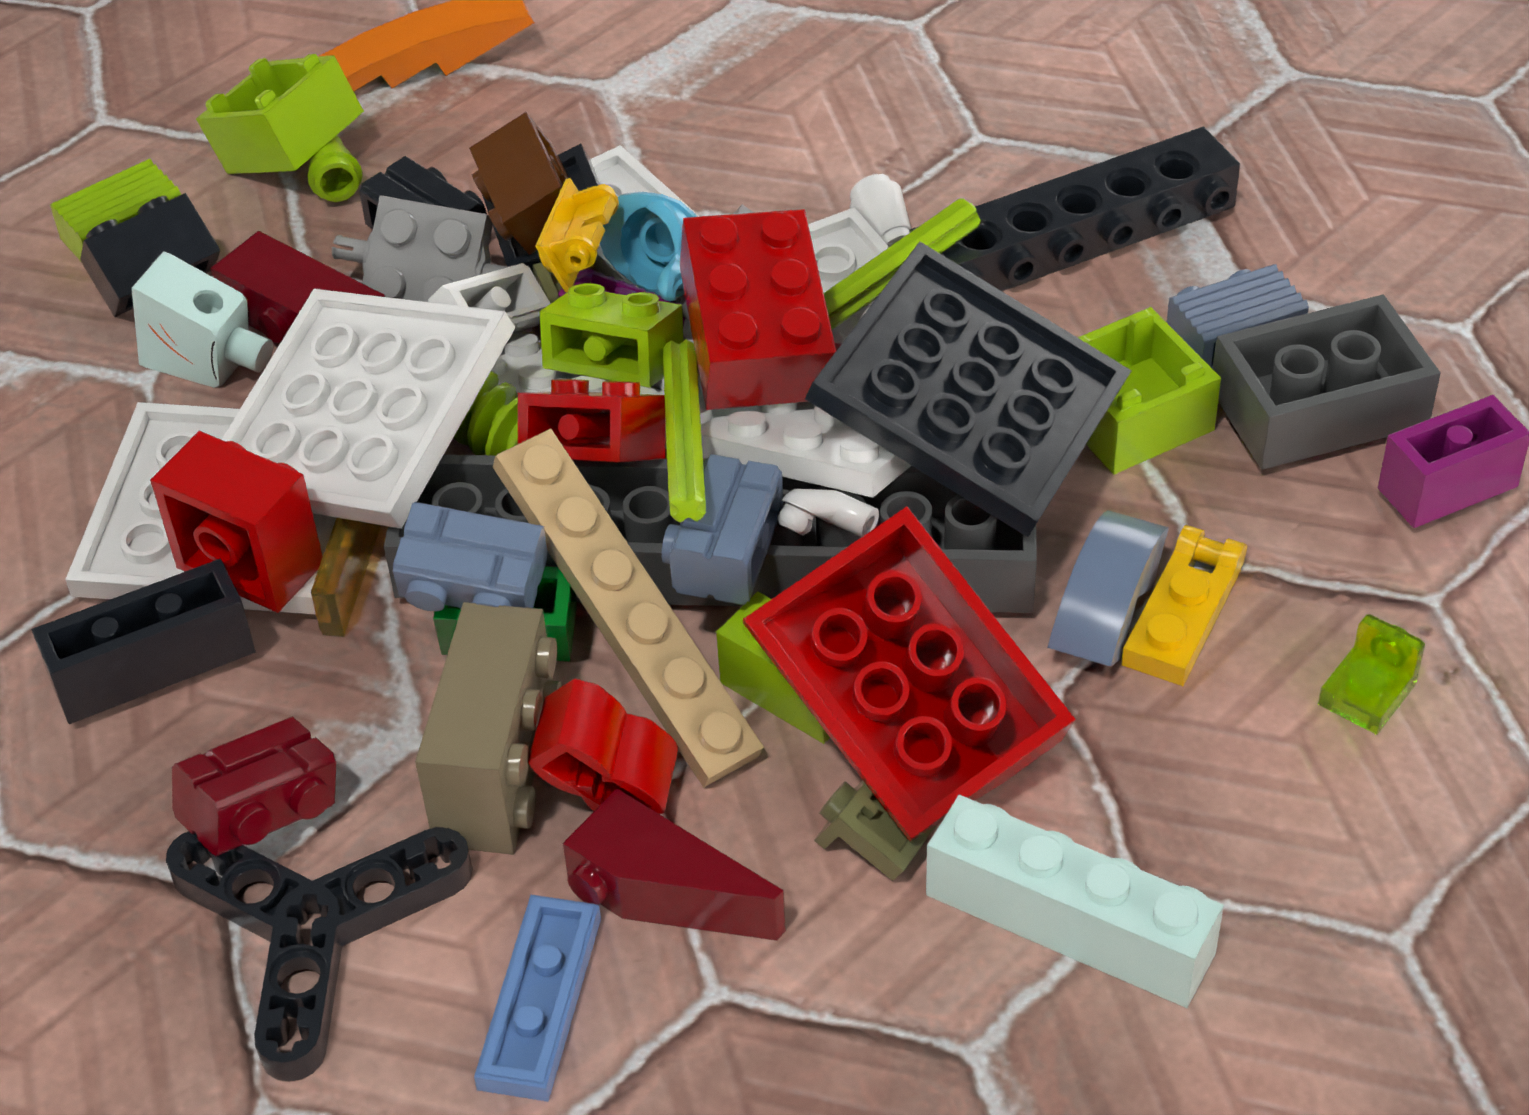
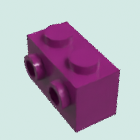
M1494 394L1388 435L1377 488L1413 528L1419 527L1518 487L1529 446V430Z

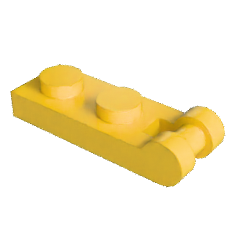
M1184 525L1176 542L1175 550L1123 647L1121 665L1184 686L1242 569L1247 552V544L1230 538L1226 539L1225 543L1206 538L1204 530ZM1196 561L1215 567L1213 573L1194 568Z

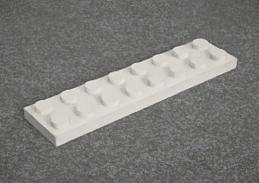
M531 333L512 334L492 368V371L498 375V385L507 382L515 386L517 391L516 398L518 393L551 391V380L554 379L589 380V392H602V382L610 381L543 368L541 341L538 340L536 335ZM698 375L703 458L705 459L710 454L737 458L745 465L748 460L777 465L782 471V477L872 498L912 466L810 402L706 410L700 375ZM664 377L650 388L640 386V394L665 395ZM665 418V449H667V444H666V418Z

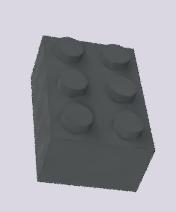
M1384 294L1217 336L1213 370L1221 377L1218 402L1261 470L1385 438L1392 433L1431 419L1441 374Z

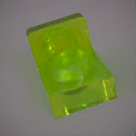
M1366 614L1358 624L1354 647L1321 687L1318 705L1378 735L1416 685L1425 648L1424 641L1409 634L1399 626L1391 625L1371 614Z

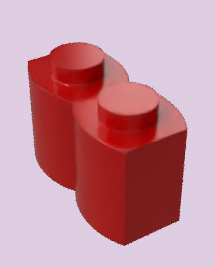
M574 678L545 697L528 764L539 777L552 786L567 793L581 796L593 811L616 789H619L661 815L665 813L679 747L675 740L654 721L645 717L628 714L621 703L601 686Z

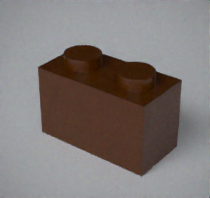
M525 112L469 149L478 168L472 174V178L484 198L489 203L493 202L495 207L488 211L493 225L504 240L508 241L514 237L530 255L537 250L535 245L568 176L553 144L529 114Z

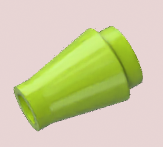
M336 135L311 157L308 183L316 195L331 202H341L354 195L362 182V168L359 162L343 145L340 137Z

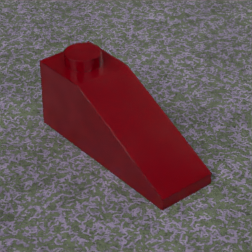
M616 789L562 843L568 876L567 882L571 890L583 902L598 906L602 905L622 919L777 941L786 932L784 890L619 789Z

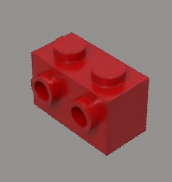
M551 380V391L518 393L517 445L552 429L573 460L630 462L665 459V395L640 394V382L606 381L602 382V392H589V380Z

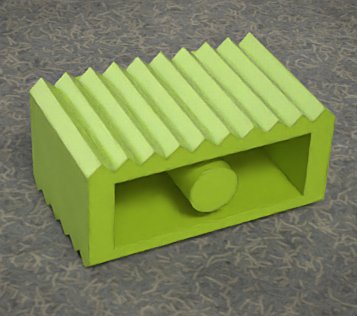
M150 158L50 204L60 239L80 260L83 242L87 239L86 235L91 229L111 219H116L118 223H122L137 216L139 208L150 200L160 196H167L171 200L181 195V192L177 186H174L172 180L169 181L167 175H164L162 170H159L157 165L153 164Z

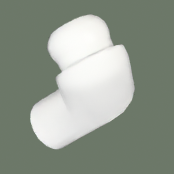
M793 489L782 498L785 504L777 516L779 525L800 535L810 532L812 522L817 517L863 537L876 527L879 510L837 490Z

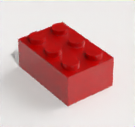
M805 209L683 218L680 271L706 410L808 402L805 400V397L813 381L834 355L836 347Z

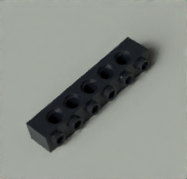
M1203 126L975 206L981 220L979 227L946 249L941 255L1000 291H1005L1234 208L1240 163ZM917 227L912 228V229H909V233L912 232V231H913L914 229H916Z

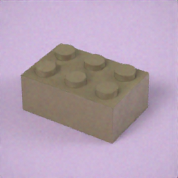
M463 602L415 763L429 828L443 827L459 832L466 839L469 850L514 855L521 828H530L533 823L536 792L532 784L535 772L528 764V759L544 699L563 686L561 681H553L557 659V643L555 638L547 637L543 609L502 605L492 607Z

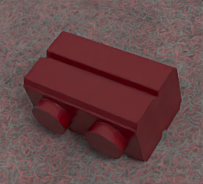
M293 716L212 748L207 753H200L175 763L172 766V810L174 811L175 818L191 834L196 833L198 841L215 857L241 845L256 844L269 833L301 819L309 820L316 818L327 808L335 804L336 760L334 753L317 737L311 738L310 731Z

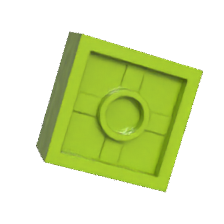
M308 54L304 58L274 61H268L266 58L257 59L249 66L251 74L225 95L222 93L215 94L205 103L207 110L198 116L196 120L227 174L296 171L360 116L364 110L334 55L318 57L316 54Z
M1152 307L1077 337L1131 370V373L1086 443L1113 475L1215 431L1221 377Z

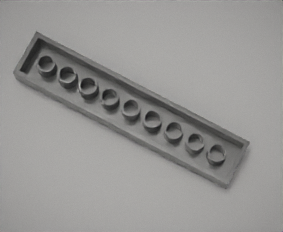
M443 455L417 501L418 503L529 523L493 469L495 456ZM572 459L668 604L743 606L741 604L715 600L714 596L710 594L707 598L680 594L672 588L670 564L662 562V544L668 525H680V522L670 516L667 459L630 462ZM910 466L873 498L782 477L783 497L793 489L837 490L879 510V518L876 527L907 506L990 612L1033 613L1037 564L1036 526L1029 537L913 466ZM817 517L812 522L810 532L805 535H800L777 523L751 597L759 592L773 599L861 537ZM405 524L402 529L388 526L384 543L394 598H405L399 596L393 575V562L401 537L404 536ZM547 552L545 566L558 567L549 552ZM576 595V602H581Z

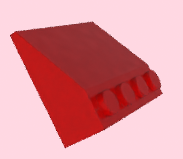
M907 506L743 618L745 627L910 842L941 823L958 795L976 801L1006 782L1061 742L1076 720Z

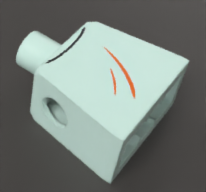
M163 251L132 287L139 365L216 388L223 386L239 365L255 372H261L269 362L273 351V342L266 337L249 331L247 299L244 295L172 254Z

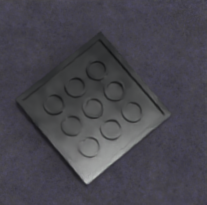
M919 241L813 381L805 400L1029 537L1131 373V370Z

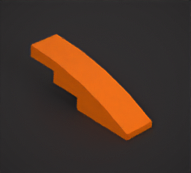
M451 0L411 12L365 31L318 57L334 55L353 91L381 75L392 89L434 63H437L445 76L534 24V21L524 0Z

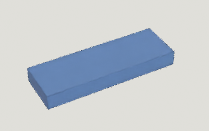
M530 895L474 1075L477 1091L549 1102L600 925V906L592 903Z

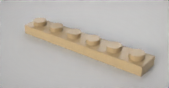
M552 429L497 454L493 463V469L528 522L544 526L547 551L666 732L677 743L678 750L703 788L758 758L764 746Z

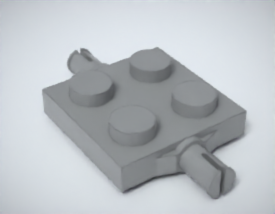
M381 195L379 197L374 227L368 237V241L337 235L333 241L334 244L353 250L332 247L334 259L363 263L364 276L362 283L388 298L428 302V299L442 285L507 268V266L491 264L488 246L493 223L489 215Z

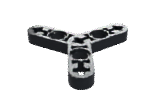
M444 827L424 830L313 881L244 845L215 857L198 841L197 834H191L189 831L173 840L166 853V863L176 890L180 894L270 942L254 1038L261 1065L266 1073L276 1080L285 1082L302 1080L312 1075L323 1063L328 1044L342 946L457 894L466 887L471 879L473 870L466 839L459 832ZM440 856L445 863L450 862V865L438 869L437 865L433 862L429 863V860ZM212 858L215 870L204 865V863ZM193 861L197 863L189 870L188 865ZM405 869H409L411 880L415 879V882L410 885H406L403 874ZM217 873H218L220 876H222L220 882H219ZM263 881L273 886L270 895L262 901L244 903L236 899L239 891L249 883ZM373 881H386L394 886L392 893L379 902L367 903L357 898L359 890L367 883ZM320 914L321 917L315 918L312 923L310 935L312 945L304 944L299 925L306 924L309 915ZM308 969L320 974L318 982L306 992L294 994L286 992L281 988L284 979L297 970ZM288 1017L297 1018V1025L302 1040L294 1043L292 1052L282 1053L279 1047L285 1046L289 1039L291 1026Z

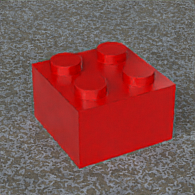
M198 431L150 479L176 568L184 572L221 558L240 597L279 613L324 563L304 475L286 463L273 462L247 451L236 442L223 441Z

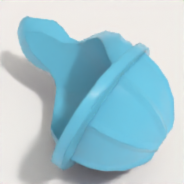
M634 192L620 195L618 197L619 206L616 213L611 216L608 224L603 225L605 232L600 242L603 255L619 273L636 284L637 287L644 288L648 292H655L665 301H675L677 297L684 294L680 271L683 218L697 217L696 214L681 201L663 194Z

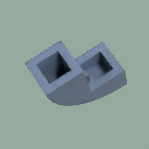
M1109 510L1104 512L1090 531L1076 560L1057 612L1047 648L1107 666H1112L1121 660L1137 598L1153 589L1169 527Z

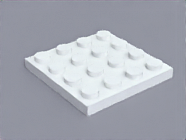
M313 289L221 440L236 442L247 451L276 463H286L302 473L306 482L312 513L402 529L408 518L412 503L418 501L516 327L505 311Z
M137 403L65 579L71 597L113 599L184 572L176 568L150 479L198 431L222 439L240 409ZM313 513L324 563L280 612L317 615L347 519ZM240 597L244 609L272 611Z

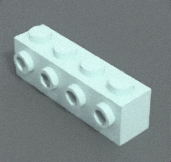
M958 795L927 845L926 896L1185 1008H1188L1216 954L1224 904L1209 899L1205 894L1193 887L1178 886L1144 872L1128 860L1111 858L1077 844L1063 833L1046 831L1012 817L998 806L981 804Z

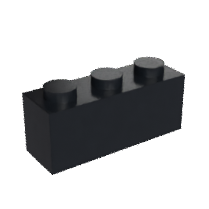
M221 558L31 629L68 724L75 723L256 653L242 600Z

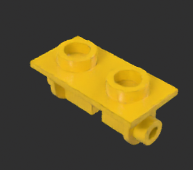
M571 178L566 179L535 245L543 266L547 271L554 274L565 293L573 286L579 271L589 268L595 263L598 255L597 249L605 232L603 225L608 224L611 216L617 211L619 200L614 189L609 185L599 184L578 191Z

